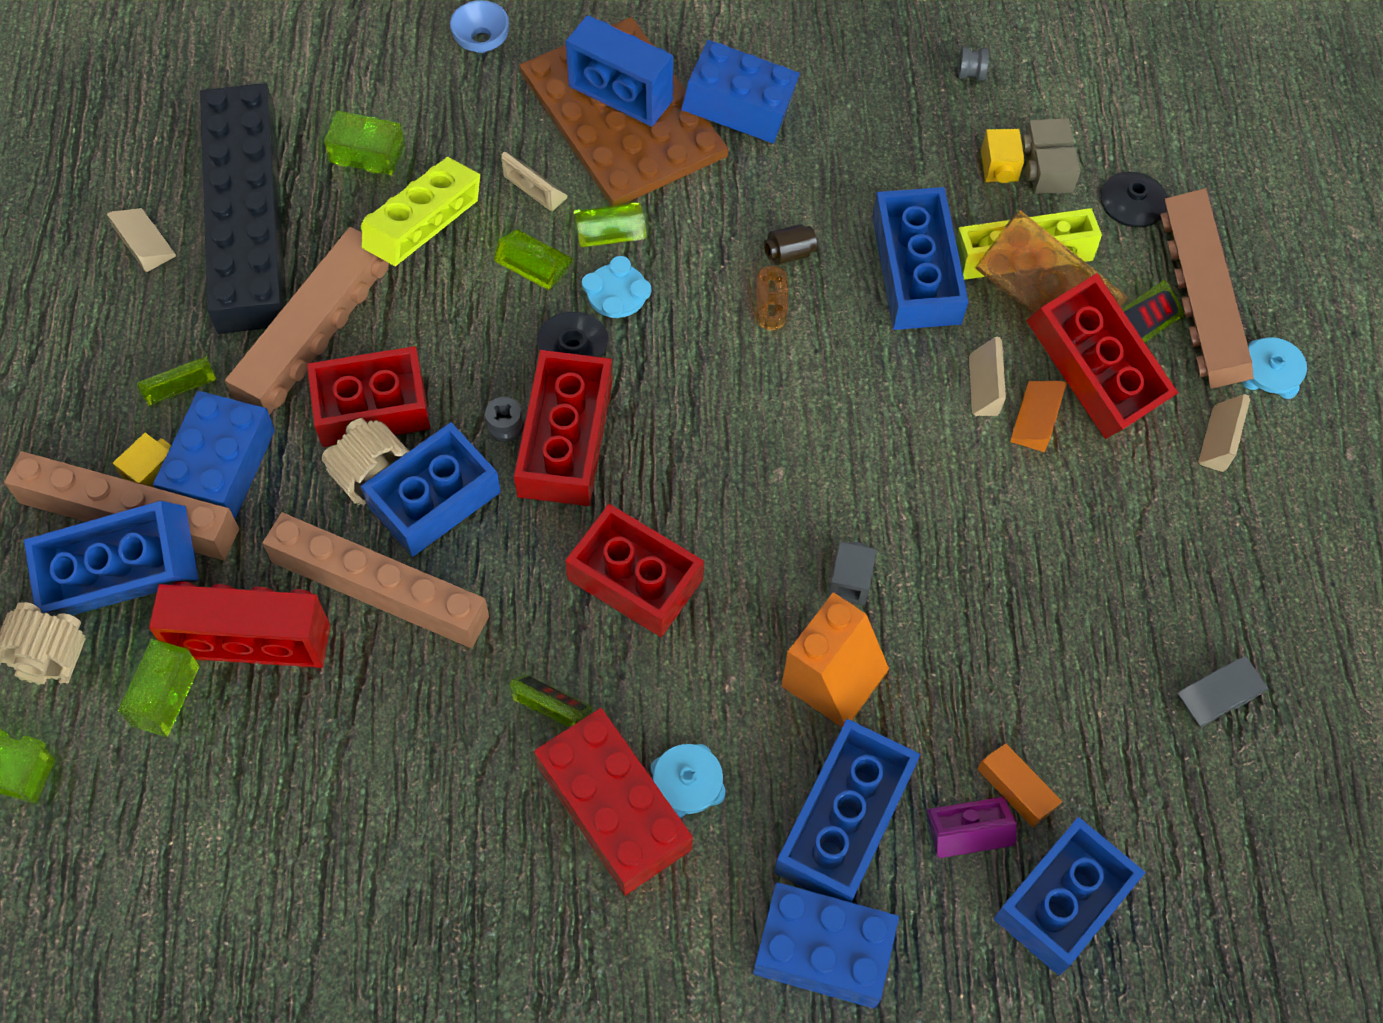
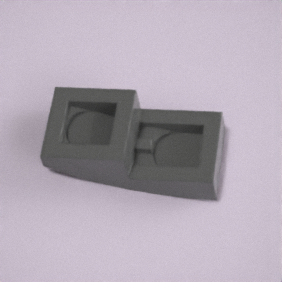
M1245 656L1178 692V696L1199 727L1202 728L1231 709H1238L1269 690V688Z

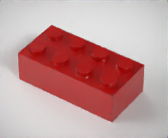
M1098 273L1041 307L1026 320L1105 439L1123 430L1178 394V391Z
M540 350L514 474L518 498L590 507L613 383L612 359Z
M178 581L174 582L173 585L159 584L149 629L170 658L323 668L331 625L317 594L307 590L294 589L290 593L274 592L266 587H253L251 590H241L225 584H215L212 588L196 587L192 583Z
M602 708L534 750L538 769L625 896L692 851L693 836Z

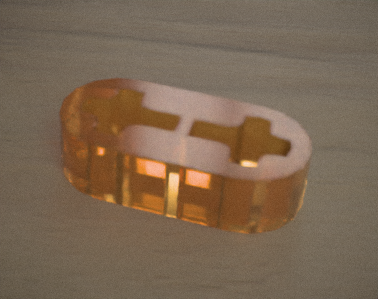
M768 266L761 269L757 276L756 320L766 330H778L784 326L787 320L788 277L783 269ZM768 280L775 281V292H769ZM769 304H775L776 316H769Z

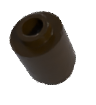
M798 224L770 231L768 239L764 240V250L769 260L772 259L776 265L808 258L810 253H814L817 250V238L810 225L803 226Z

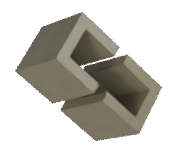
M1069 118L1030 120L1026 134L1021 135L1023 154H1026L1027 157L1026 178L1028 181H1032L1034 194L1074 192L1081 170L1076 148H1066V146H1073L1074 144Z

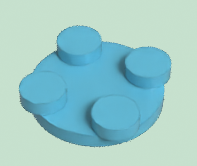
M624 256L614 257L609 265L597 269L594 273L585 275L582 279V288L587 293V299L591 307L601 315L611 318H622L634 314L651 295V284L644 279L638 270L631 267L629 259Z
M1268 337L1251 341L1248 348L1252 359L1254 379L1243 381L1242 384L1248 389L1255 390L1260 388L1270 393L1279 394L1286 399L1295 397L1299 391V385L1302 383L1307 372V363L1301 351L1292 343L1280 338Z
M682 744L672 747L661 757L656 758L651 764V775L654 783L679 818L685 814L701 812L711 805H718L725 798L726 790L723 785L721 765L710 749L703 744Z

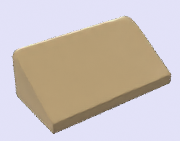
M506 152L501 154L504 177L548 210L553 211L567 199V194L525 163Z
M142 208L107 213L114 230L145 273L176 257L174 251Z
M994 337L973 351L969 356L972 414L975 416H998L1006 398L1001 337Z
M1240 395L1218 403L1212 408L1198 461L1200 465L1221 472L1227 470L1237 453L1250 402L1249 395Z

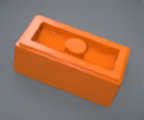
M1028 381L1010 442L1045 453L1067 382Z
M1006 743L983 759L977 768L1033 828L1063 802Z

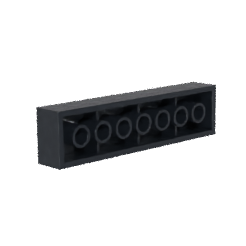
M267 83L200 90L208 313L217 334L266 329L287 304L275 107Z

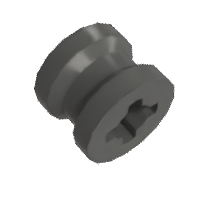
M961 47L958 79L975 77L978 81L985 80L989 57L988 48H980L978 51H973L969 47Z
M499 397L490 401L486 406L485 418L488 432L493 439L499 442L513 441L519 437L523 430L520 405L514 399ZM509 415L508 418H500L499 416Z

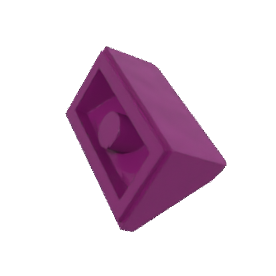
M1004 797L927 809L930 831L935 851L939 858L1010 847L1016 843L1017 824Z

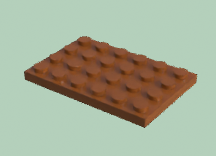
M632 17L611 25L652 45ZM566 45L519 64L520 74L613 209L728 157V147L710 122L705 118L682 110L686 90L674 73L673 101L654 126L651 127L569 87Z

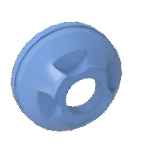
M478 0L468 2L455 10L450 20V27L458 45L473 52L484 53L497 48L505 41L509 32V19L501 6L490 1ZM479 33H486L490 36V39L485 42H476L473 40V37Z

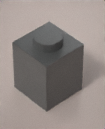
M839 542L828 598L834 592L848 602L865 605L877 549L869 548L861 542Z

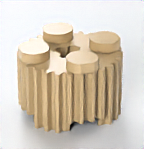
M359 418L347 426V435L344 434L342 436L343 439L337 441V445H333L324 451L322 461L327 467V472L351 500L357 505L361 504L364 506L366 500L361 485L407 454L409 450L381 421L375 420L374 422L369 421L367 423L363 418Z
M27 602L18 603L14 611L7 613L0 630V665L2 662L7 663L9 667H14L16 670L14 676L18 677L19 680H26L29 683L34 682L40 685L45 684L46 679L53 678L58 680L59 678V683L68 684L86 640L85 635L82 634L83 632L78 630L81 621L72 615L63 613L57 616H50L48 613H41V609L34 604Z

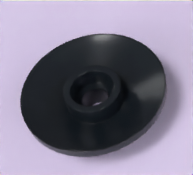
M1118 173L1106 181L1101 191V203L1105 212L1113 220L1125 226L1135 228L1151 226L1161 219V213L1166 212L1165 198L1168 197L1165 189L1157 180L1143 173Z
M564 312L551 317L541 326L537 336L539 351L545 350L602 357L608 346V334L604 325L597 318L582 312Z

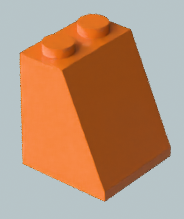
M833 592L787 652L782 687L840 727H843L846 719L852 721L889 671L867 614Z

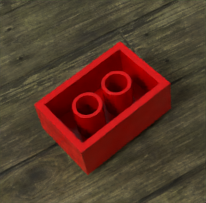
M416 346L307 363L314 427L322 447L337 445V441L342 440L344 434L347 435V426L359 418H363L367 423L369 421L374 422L375 420L381 421L394 435L431 429L422 369Z
M611 504L606 506L565 560L567 580L661 638L701 584L704 576V560Z

